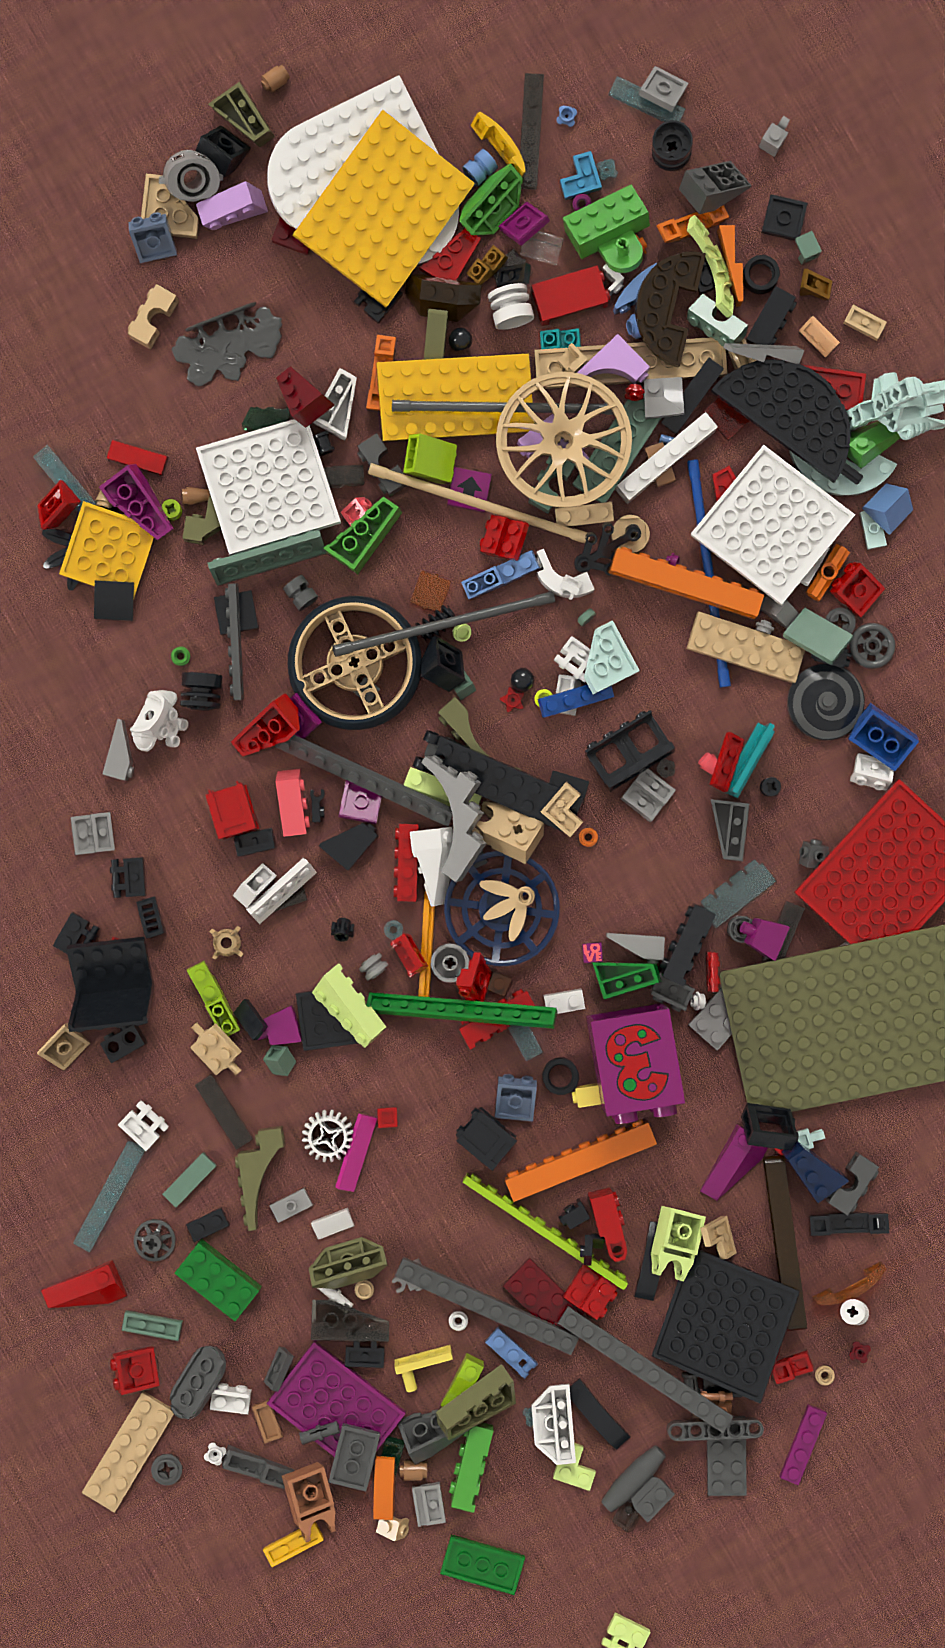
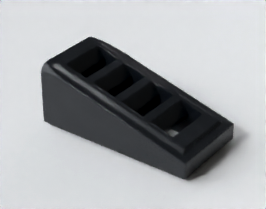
M156 897L137 901L146 939L166 933ZM150 903L153 904V907L147 909H143L142 907L143 905H147ZM154 910L155 914L145 916V913ZM156 918V922L147 923V920ZM158 925L159 929L149 930L150 927Z

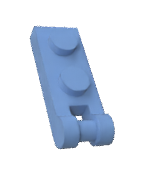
M499 1327L485 1340V1343L524 1379L529 1375L528 1372L538 1365L534 1358ZM522 1359L527 1362L523 1367L519 1364Z

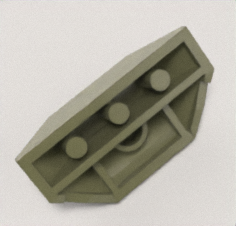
M360 1237L325 1248L308 1269L313 1288L337 1289L371 1279L388 1265L383 1246Z

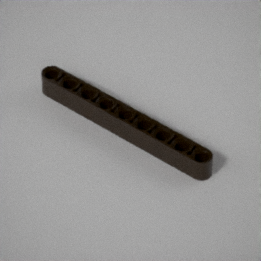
M783 1155L764 1156L763 1165L779 1282L801 1291L787 1331L807 1329L785 1160Z

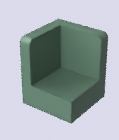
M813 231L795 239L801 253L798 257L801 265L818 258L822 250Z
M272 1045L263 1058L272 1074L288 1076L296 1063L295 1058L286 1046Z

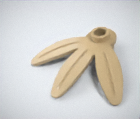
M496 880L481 881L479 885L483 889L496 895L509 897L491 907L484 914L483 919L492 920L499 918L515 908L509 927V940L511 942L515 941L523 929L527 906L533 903L535 899L534 891L527 886L516 889L507 883ZM524 892L528 893V899L523 898Z

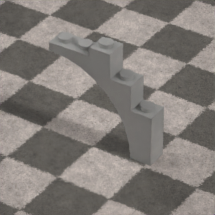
M435 755L425 756L421 763L441 783L449 799L453 816L452 845L441 872L455 882L463 880L487 844L482 840L483 836L477 832H472L484 812L480 810L481 807L473 801L469 802L481 782L470 771L460 772L457 775L458 771L450 766L446 767L443 765V760Z

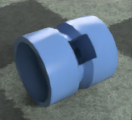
M481 149L474 156V161L469 160L462 167L464 174L477 187L486 180V175L491 176L498 169L496 161L484 149Z

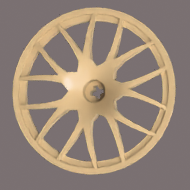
M554 372L541 375L520 387L505 405L499 418L496 433L498 458L511 483L525 496L538 503L563 508L577 507L590 503L607 493L622 476L628 464L632 446L630 421L616 395L608 387L592 377L574 372ZM565 384L559 408L544 387ZM569 384L588 389L580 412L570 420L565 414V399ZM537 390H540L551 407L554 415L553 423L542 421L523 400ZM591 391L607 403V406L585 415ZM521 404L535 424L510 423V420L517 407ZM610 409L619 425L613 429L595 434H587L582 431L588 421ZM508 428L531 430L540 433L543 440L536 445L507 447ZM620 431V453L597 440ZM561 439H564V442H568L565 448L558 445ZM587 447L598 448L618 457V460L611 473L608 474L583 456L582 450ZM508 451L534 453L517 472L510 460ZM542 455L551 456L552 464L535 488L531 487L520 477L524 470ZM566 461L575 464L582 481L583 494L565 497L562 465ZM583 466L606 479L597 487L588 491ZM556 470L560 496L548 495L538 491Z

